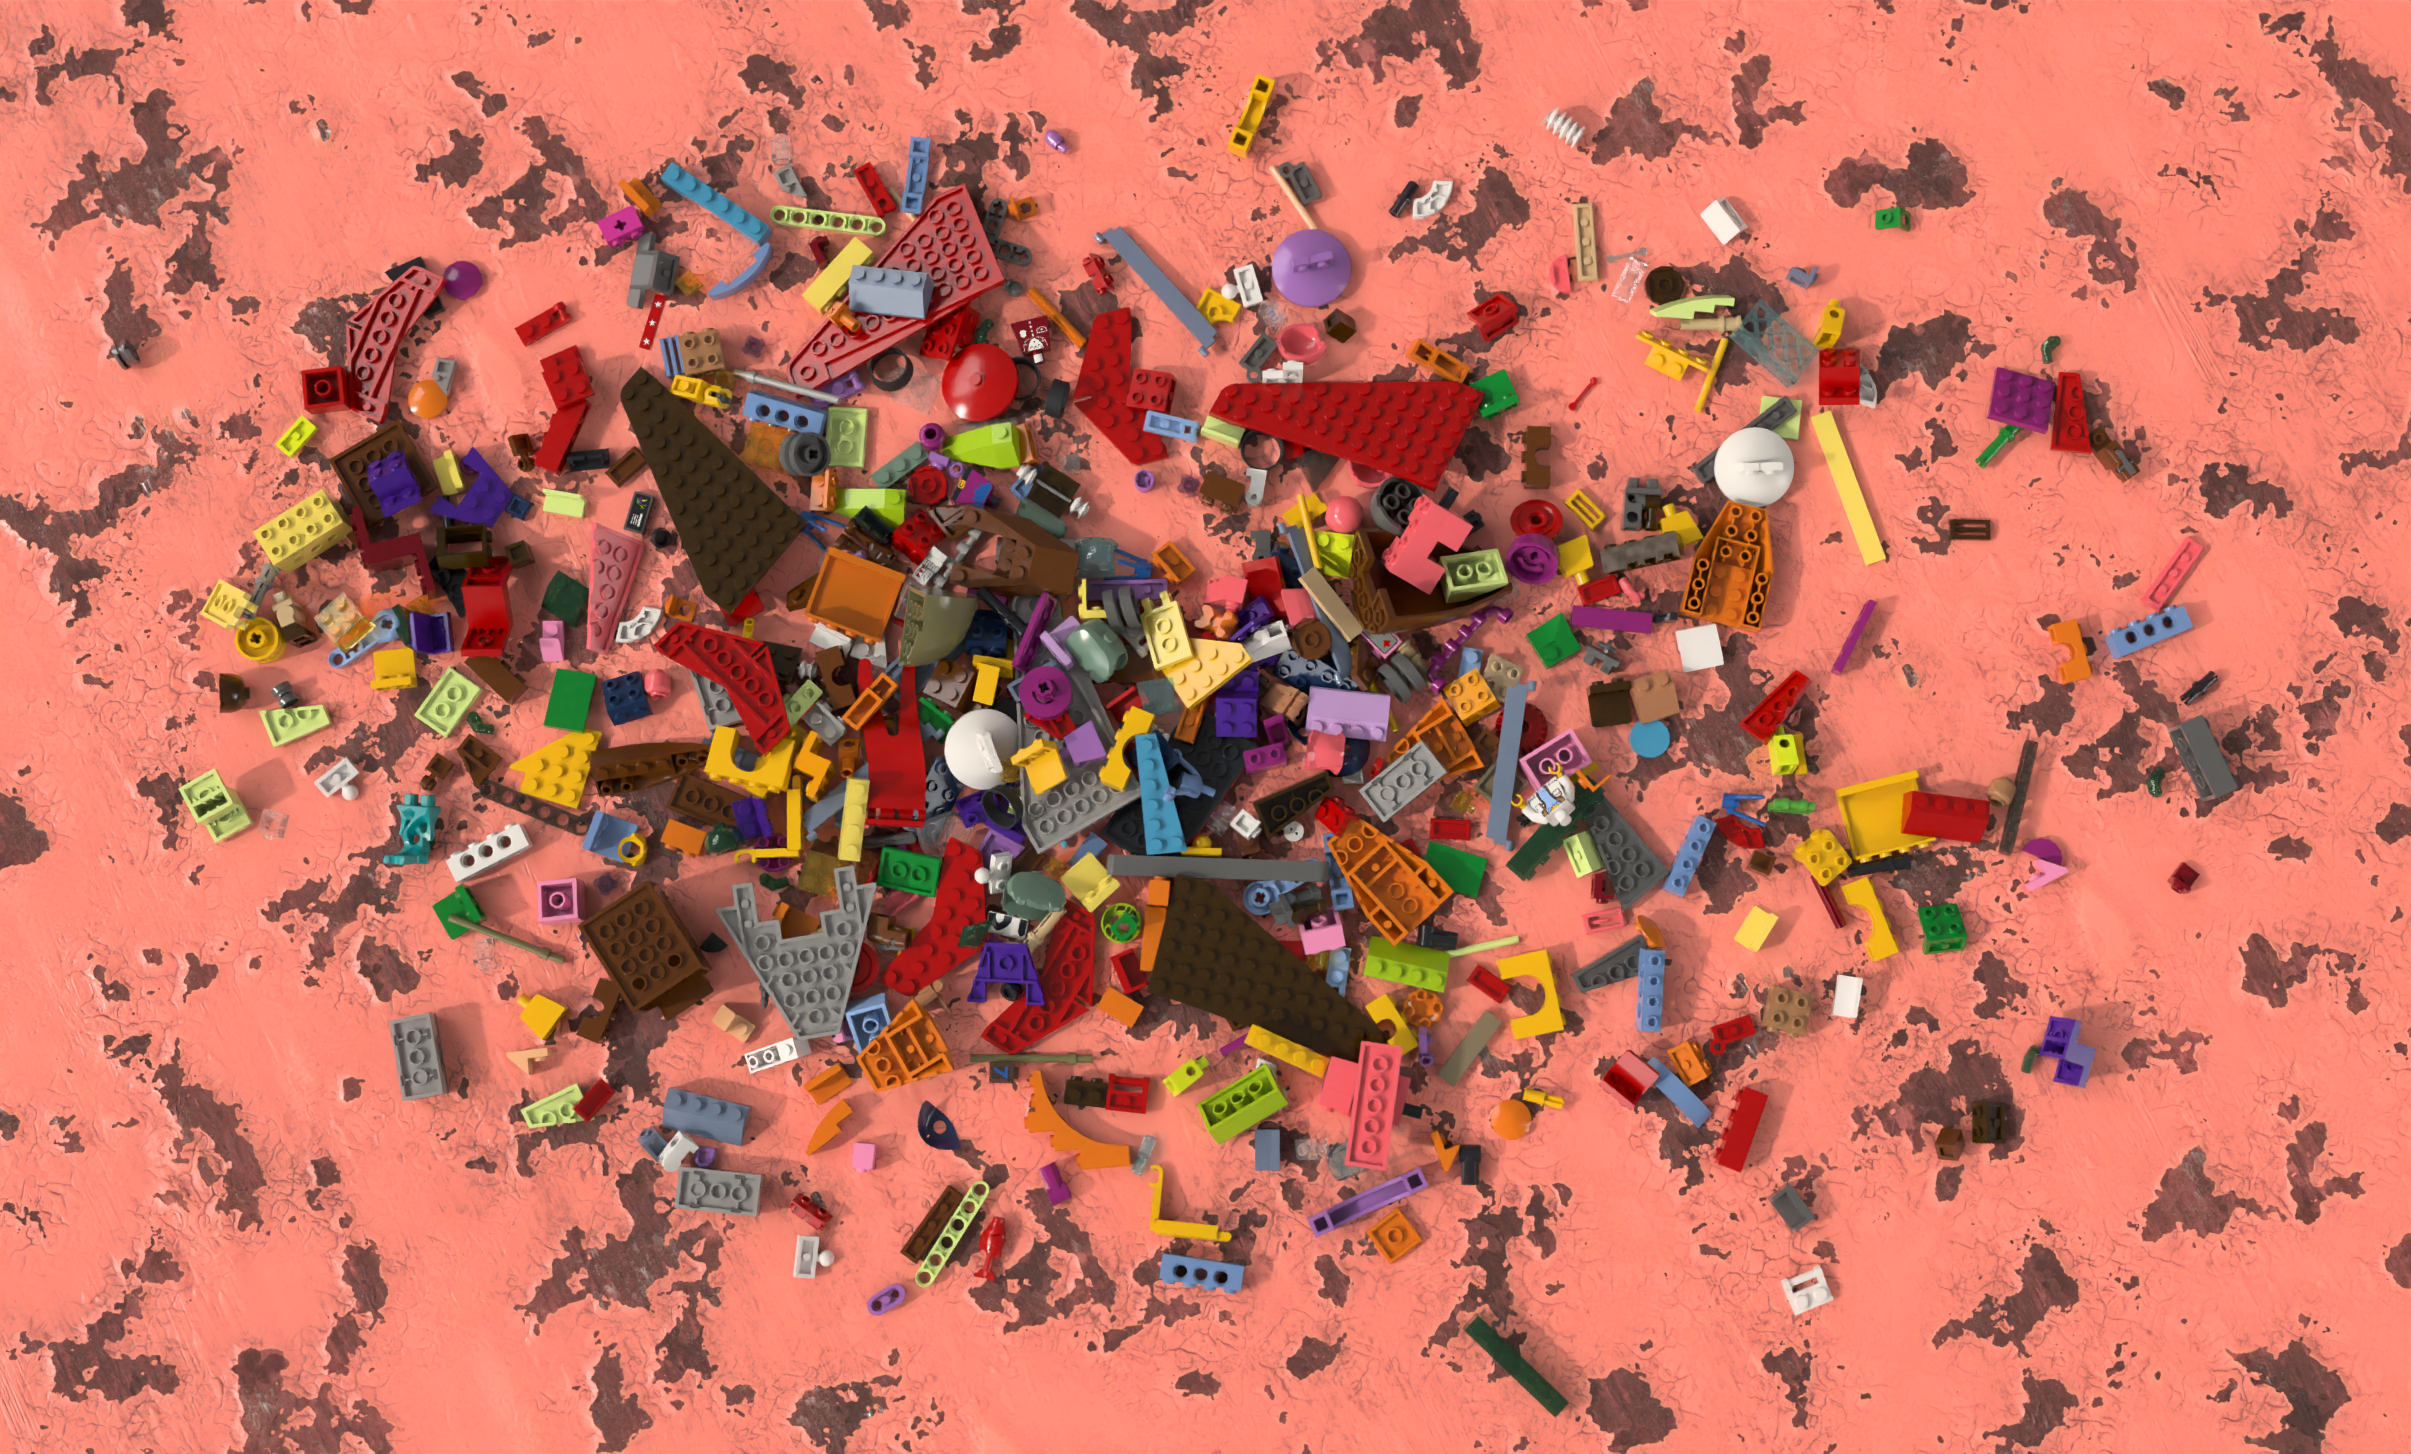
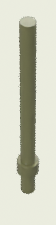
M452 913L449 916L448 921L539 955V958L546 961L549 959L562 965L565 962L566 957L551 952L552 949L547 947H538Z
M1068 1053V1055L970 1054V1062L1068 1063V1065H1076V1063H1092L1093 1055H1076V1053Z

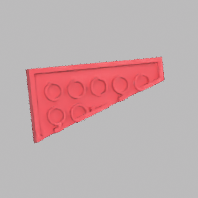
M592 522L586 649L607 656L646 543L596 522Z

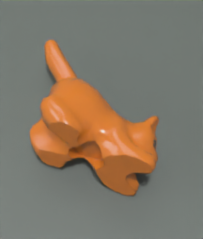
M1209 605L1202 606L1204 613L1194 623L1195 627L1213 632L1218 639L1228 641L1239 629V618L1236 614L1225 612L1222 615Z

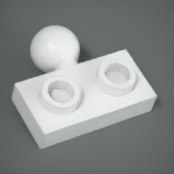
M1250 264L1233 269L1237 285H1224L1221 290L1223 297L1233 299L1237 293H1240L1244 308L1262 304L1263 298L1253 265Z
M346 756L314 781V784L327 798L341 788L342 795L346 800H354L358 797V788L347 782L359 774L360 771Z
M1009 851L991 854L990 870L979 868L975 872V880L978 883L985 884L988 882L987 891L990 894L1004 891L1005 885L1010 879L1013 854Z
M797 1236L793 1277L815 1279L817 1262L822 1266H830L834 1262V1254L830 1250H823L818 1253V1236Z

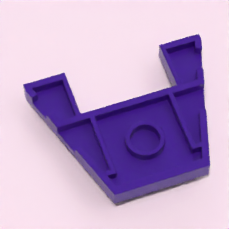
M472 447L462 462L480 473L458 507L439 496L429 512L470 524L486 523L487 528L492 529L514 494L478 451Z
M987 941L967 1002L985 1003L987 1001V982L1026 984V1005L1044 1006L1046 999L1028 943Z

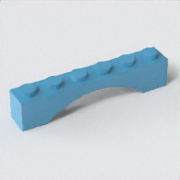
M671 162L661 176V180L667 187L705 208L758 247L763 246L771 236L772 231L767 224L673 162Z

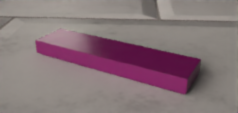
M1047 592L1041 593L1011 664L1023 673H1028L1041 643L1040 635L1046 631L1058 602L1057 599Z
M1871 599L1865 602L1831 669V673L1835 675L1842 673L1877 602Z
M1573 605L1570 626L1651 634L1653 614Z

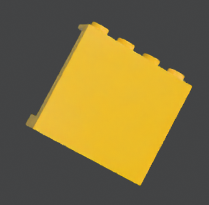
M1917 769L1835 790L1853 861L1860 859V863L1871 861L1872 856L1879 855L1880 858L1891 856V851L1899 850V853L1911 851V846L1918 845L1919 848L1931 846L1930 842L1936 840V837L1901 834L1903 794L1910 791L1919 792L1916 778L1919 777Z

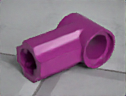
M1055 1162L1039 1168L1047 1188V1195L1053 1206L1072 1198L1066 1182L1063 1181Z

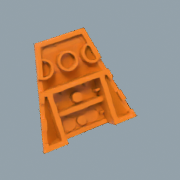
M1443 697L1385 755L1386 760L1391 765L1418 742L1425 740L1431 747V751L1449 770L1440 780L1484 767L1476 746L1455 712Z
M912 999L897 1014L896 1018L856 1057L875 1093L955 1070L948 1044L932 1016L915 999Z

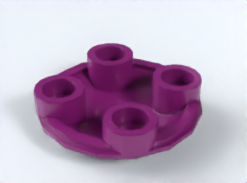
M457 261L451 264L443 275L447 279L444 286L446 292L461 301L475 295L480 287L483 286L482 275L478 267L471 262Z
M771 832L772 837L761 836L758 838L754 849L787 848V837L781 833ZM757 858L756 863L765 871L778 872L788 867L793 858Z

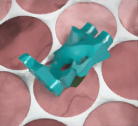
M405 794L404 804L397 805L401 816L399 835L403 836L404 847L399 853L385 855L383 859L384 864H429V853L436 843L435 823L441 811L440 806H435V795H421V805H418L419 794ZM416 834L420 836L418 843H414V836Z

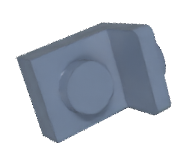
M1814 266L1809 274L1802 268L1791 267L1785 280L1807 289L1810 284L1814 285L1819 274L1816 271L1818 267Z
M652 1126L644 1129L637 1138L638 1143L658 1162L661 1153L668 1145L666 1140Z

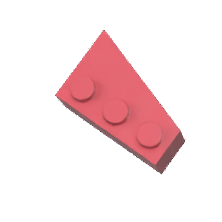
M1229 575L1220 577V579H1214V581L1209 580L1203 604L1226 609L1225 612L1237 614L1243 608L1248 580Z

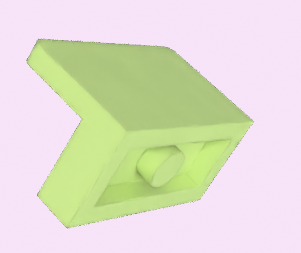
M1207 416L1204 427L1201 429V436L1238 449L1245 429Z
M543 489V493L546 495L543 507L544 512L584 519L587 499L583 495Z
M1590 830L1562 840L1577 878L1605 867Z

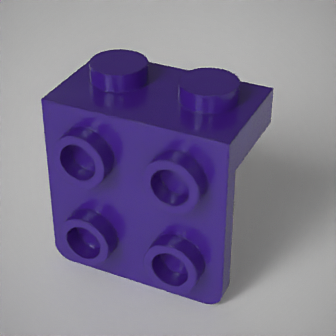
M1263 595L1257 597L1237 614L1240 630L1228 639L1229 642L1237 641V643H1241L1260 627L1271 624L1270 619L1276 614Z
M416 611L410 612L408 620L412 635L410 643L415 652L428 655L454 652L451 612L430 615Z

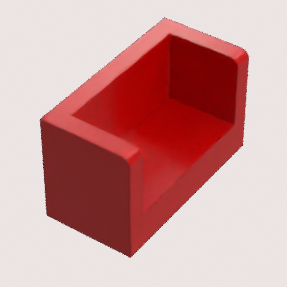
M1133 948L1110 957L1126 995L1148 986L1143 971L1140 970V964Z

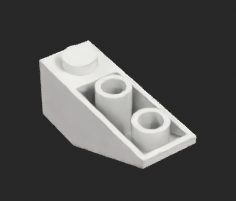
M1282 620L1263 626L1240 643L1248 651L1254 660L1253 662L1292 649Z
M796 1037L744 1055L751 1074L812 1053L808 1039L798 1041Z

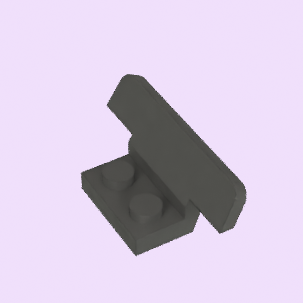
M643 233L638 240L627 297V305L632 308L643 309L646 291L652 290L668 296L673 295L680 257L660 250H654L657 236L654 233Z

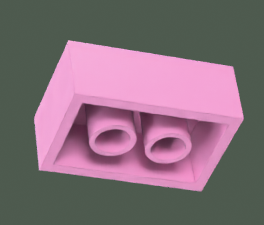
M1572 728L1517 762L1537 792L1553 777L1556 776L1558 778L1556 774L1550 773L1548 769L1551 766L1554 772H1557L1558 766L1555 762L1560 763L1563 766L1562 773L1570 777L1575 774L1577 769L1581 770L1591 764L1592 760Z

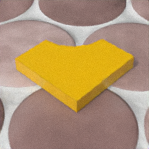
M1209 287L1206 288L1196 306V309L1211 325L1224 321L1233 324L1242 308V305L1238 302L1224 298L1221 293Z

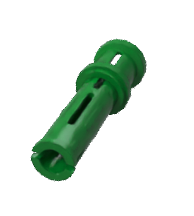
M2009 424L2002 427L1994 441L1975 459L1976 464L1980 462L1978 466L1984 469L2008 442H2013L2020 430L2024 429Z

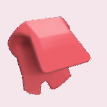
M1304 586L1301 589L1281 590L1287 616H1282L1277 621L1282 620L1286 632L1296 628L1303 621H1319L1310 595Z
M1313 729L1308 734L1305 770L1329 769L1332 773L1338 775L1343 767L1346 740L1344 734L1340 733L1333 736Z

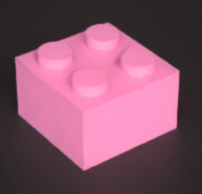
M578 878L537 882L539 923L550 926L584 922L586 920L584 881Z
M1333 906L1327 908L1328 914L1319 915L1317 912L1307 916L1305 923L1302 925L1301 923L1298 924L1306 955L1318 954L1329 949L1336 950L1346 946L1342 924L1338 912L1334 911Z

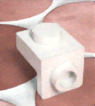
M1244 809L1230 823V826L1248 841L1251 837L1256 838L1262 830L1260 828L1262 826L1261 822L1253 818Z

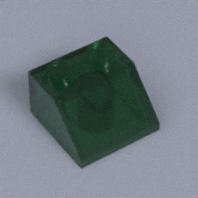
M558 570L547 586L541 607L575 628L588 609L589 589Z

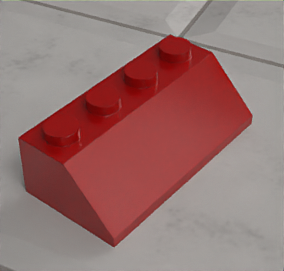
M1918 791L1904 793L1901 834L1979 844L1989 822L1990 801Z

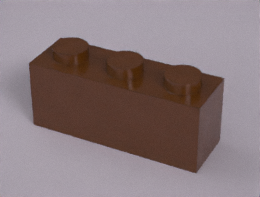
M479 656L476 658L468 657L464 662L510 705H513L528 689L524 684L526 680L519 673L513 674L510 671L512 667L504 659L500 661L496 657Z

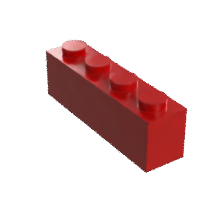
M583 399L560 410L557 409L556 414L551 416L549 430L543 434L542 446L540 450L536 451L533 458L535 466L560 477L567 462V456H569V452H571L592 405L588 400Z
M1742 1086L1741 1090H1737L1734 1097L1736 1101L1735 1107L1730 1109L1727 1120L1730 1121L1727 1128H1723L1720 1136L1722 1143L1714 1152L1715 1164L1741 1173L1769 1095Z

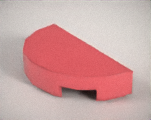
M1567 254L1559 256L1552 263L1549 269V279L1551 285L1557 291L1571 294Z
M900 890L892 892L886 899L885 915L896 916L921 896Z

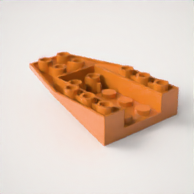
M1729 500L1726 502L1694 554L1678 615L1752 633L1760 631L1773 577L1771 542L1766 509Z

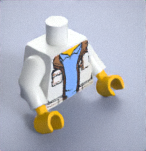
M1555 762L1558 766V771L1554 772L1551 766L1548 769L1550 773L1556 774L1558 778L1556 776L1553 777L1527 799V805L1519 794H1516L1521 799L1519 804H1514L1512 800L1510 801L1513 806L1520 807L1522 809L1521 812L1535 823L1544 825L1550 823L1552 826L1560 823L1562 826H1566L1572 820L1569 814L1575 810L1573 803L1575 800V787L1568 776L1562 773L1563 766Z

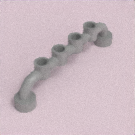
M973 527L969 529L968 535L971 537L967 542L962 540L958 544L956 550L959 553L955 559L951 556L944 564L947 570L942 575L940 572L936 574L932 581L936 584L933 589L942 590L947 586L953 563L963 561L971 553L975 543L984 535V530Z

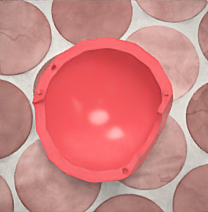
M1300 323L1290 325L1284 328L1277 338L1280 354L1287 361L1296 360L1303 362V366L1317 362L1327 349L1326 342L1324 340L1321 342L1318 329L1312 324Z
M1347 460L1351 478L1359 487L1377 489L1385 480L1393 477L1392 474Z

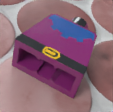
M968 466L950 500L953 504L972 502L997 509L1002 499L993 495L995 490L993 483Z

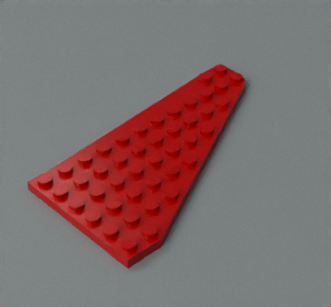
M1457 381L1230 384L1221 390L1209 412V416L1243 429H1253L1398 476L1435 492L1480 407L1485 393Z

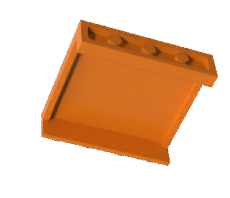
M830 546L804 615L808 616L807 620L818 624L819 621L827 623L826 627L835 631L838 628L846 630L845 635L856 638L857 635L865 638L864 642L869 644L881 643L883 633L906 575Z

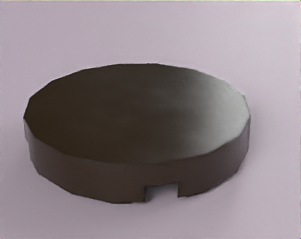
M1660 266L1654 268L1648 274L1644 283V290L1649 300L1660 306L1680 299L1684 291V280L1682 275L1674 270V268Z

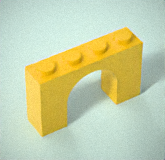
M716 726L704 770L710 776L709 779L719 782L725 779L734 785L745 783L749 784L748 787L753 789L764 787L773 793L787 792L794 765L793 759L798 750V744L794 740L783 739L771 751L768 762L761 769L746 772L738 769L735 764V753L740 733L734 728Z
M1545 949L1496 960L1501 980L1527 975L1536 978L1542 984L1545 991L1544 1004L1537 1013L1510 1020L1514 1040L1564 1030L1563 1025H1566L1564 1013H1560L1559 1005H1562L1560 994L1556 993L1554 985H1557L1555 973H1551L1550 965H1553L1551 954L1547 953Z

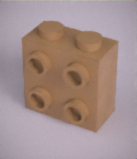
M705 328L702 332H686L683 336L678 337L686 377L700 378L728 372L721 335L717 329Z
M1770 986L1761 1026L1767 1027L1766 1031L1779 1033V1030L1787 1032L1786 1036L1799 1038V1035H1805L1814 995Z

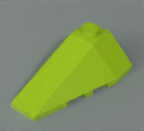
M1007 422L947 437L943 446V456L953 461L974 463L997 469L1021 467L1019 430L1013 423Z
M836 489L837 505L835 506V513L853 518L866 505L894 531L906 520L908 498L906 490Z

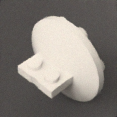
M1758 427L1742 429L1730 435L1720 446L1714 462L1715 479L1720 490L1729 500L1754 507H1763L1777 501L1789 488L1794 474L1793 455L1787 443L1775 432Z
M977 709L961 716L950 728L944 747L945 759L951 773L963 784L975 789L987 790L996 785H1004L1019 771V766L1013 765L1011 757L1016 755L1019 750L1018 726L1006 714L993 709Z

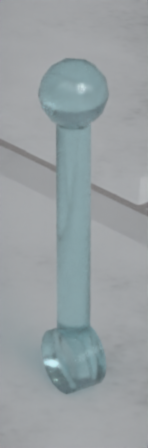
M1642 247L1639 251L1617 256L1609 255L1607 261L1612 263L1614 260L1640 254L1644 256L1647 253V249Z

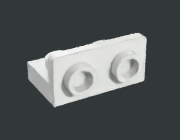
M817 701L815 703L816 706L802 719L832 747L848 732L845 728L847 723L840 716L835 718L831 714L833 709L826 702L821 704Z

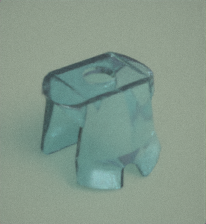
M1083 537L1076 541L1081 554L1078 565V577H1115L1113 554L1118 547V543L1115 540L1103 537Z
M1173 677L1143 681L1136 684L1143 703L1141 710L1154 715L1174 713L1181 709L1174 701Z
M1348 1138L1346 1142H1336L1327 1153L1328 1168L1337 1181H1343L1370 1170L1369 1168L1356 1166L1352 1168L1345 1167L1343 1160L1346 1156Z

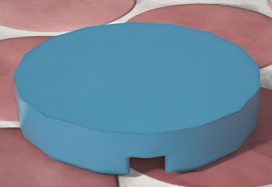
M1659 720L1641 725V722L1638 721L1630 731L1629 743L1632 750L1641 757L1655 758L1667 750L1670 743V734L1667 727Z

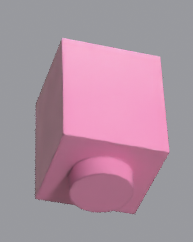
M854 1143L852 1167L857 1168V1172L869 1173V1169L875 1168L877 1144Z

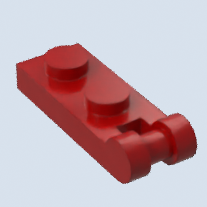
M870 161L853 170L854 175L879 218L882 219L888 212L897 210ZM885 200L887 204L880 207L878 203Z
M563 301L556 303L550 309L514 328L525 347L573 320L571 314L565 310L566 306ZM559 313L560 318L556 320L554 315Z

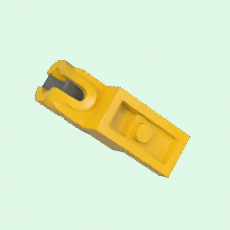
M675 375L670 389L674 396L687 398L696 403L721 409L729 407L733 395L726 388L709 384L701 379Z

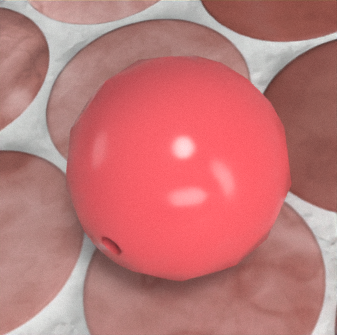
M1338 496L1331 500L1327 507L1326 524L1335 533L1352 534L1357 531V528H1360L1364 521L1363 507L1357 499L1351 496Z

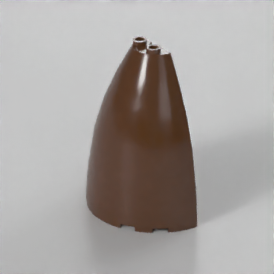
M1357 528L1352 545V551H1355L1354 562L1350 563V578H1353L1351 597L1356 617L1362 628L1369 630V634L1403 633L1441 626L1467 617L1512 592V583L1508 579V585L1466 601L1446 603L1440 580L1429 595L1391 573L1382 564L1381 556L1385 549H1389L1397 535L1381 529ZM1438 541L1429 555L1435 558L1438 563L1442 556L1477 552L1479 550L1461 545L1456 552Z

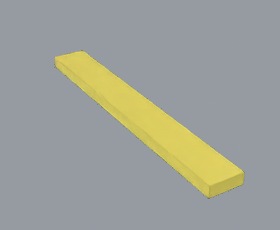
M1831 410L1812 416L1811 421L1865 565L1868 566L1885 560L1884 551Z

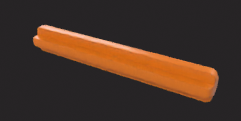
M1035 287L1029 289L1027 296L1078 348H1082L1087 340Z

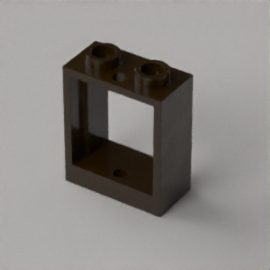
M486 523L437 527L436 557L439 569L450 570L489 566V558L493 557L492 547L489 546V543H492L493 540L492 532L487 530ZM482 541V551L448 554V544Z

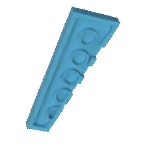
M1156 732L1135 734L1147 855L1187 851V845L1174 799L1171 802H1166L1163 799L1164 791L1170 784Z

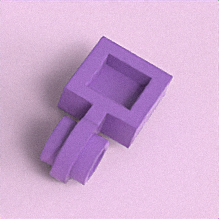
M931 451L928 459L932 463V467L943 470V468L949 469L950 474L955 478L963 476L965 472L963 463L951 461L950 458ZM956 467L961 468L959 472H954Z
M1419 1026L1418 1061L1422 1066L1428 1067L1434 1063L1435 1059L1434 1054L1428 1050V1046H1432V1034H1428L1427 1026Z

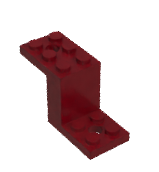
M360 506L353 507V514L349 515L353 532L357 531L355 534L358 551L363 550L360 553L363 568L368 569L369 575L415 564L417 577H422V579H419L422 594L427 595L428 600L436 599V589L420 533L370 544Z

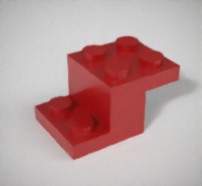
M577 345L539 360L544 370L541 373L558 410L595 395L591 386L593 381Z
M1833 348L1819 350V405H1860V349L1845 348L1844 350H1835Z

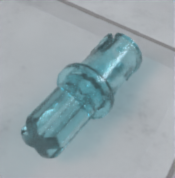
M1145 1135L1139 1152H1136L1137 1157L1130 1172L1140 1176L1143 1175L1148 1159L1151 1160L1150 1154L1156 1142L1155 1137Z

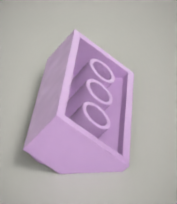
M1310 686L1305 733H1310L1315 729L1333 736L1343 733L1348 738L1386 742L1391 695Z

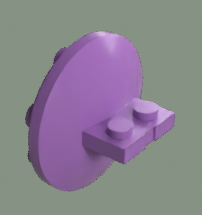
M1316 229L1301 230L1288 236L1278 246L1272 261V276L1278 291L1290 302L1308 308L1325 306L1336 300L1345 290L1351 273L1350 258L1344 245L1333 235Z

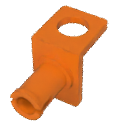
M835 301L824 313V316L839 328L844 324L852 332H855L861 325L860 321L851 316L853 313L844 302Z
M860 738L840 739L838 748L839 769L841 776L847 778V776L852 777L860 769ZM846 743H854V744H855V745L852 746V747H846V746H844Z

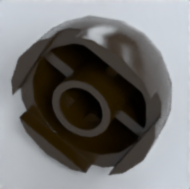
M219 673L220 713H233L241 710L245 705V699H250L249 687H245L244 680L236 674Z

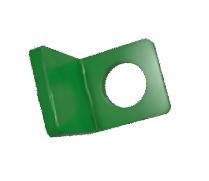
M1896 207L1876 211V230L1898 227L1906 232L1910 231V212ZM1903 215L1905 216V225L1903 223Z
M1124 911V915L1110 926V930L1121 942L1127 940L1140 928L1137 924L1139 920L1132 912L1128 914ZM1120 923L1128 924L1129 932L1122 935L1118 932L1117 927Z

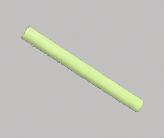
M1518 935L1444 952L1449 953L1450 958L1517 944L1519 939Z

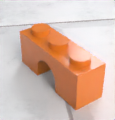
M2068 620L2048 626L2047 629L2052 646L2064 645L2071 653L2068 662L2058 665L2062 684L2065 685L2092 677L2093 668L2087 660V646L2082 642V628L2077 623V620Z

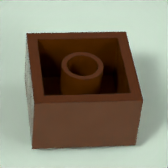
M1207 471L1199 491V500L1202 501L1201 504L1204 506L1221 508L1220 511L1225 514H1236L1245 493V484Z

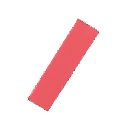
M2187 536L2141 598V601L2156 612L2159 611L2201 554L2204 547Z

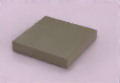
M1497 759L1472 788L1490 804ZM1517 772L1515 774L1512 795L1513 802L1518 797L1516 794L1520 795L1529 784Z

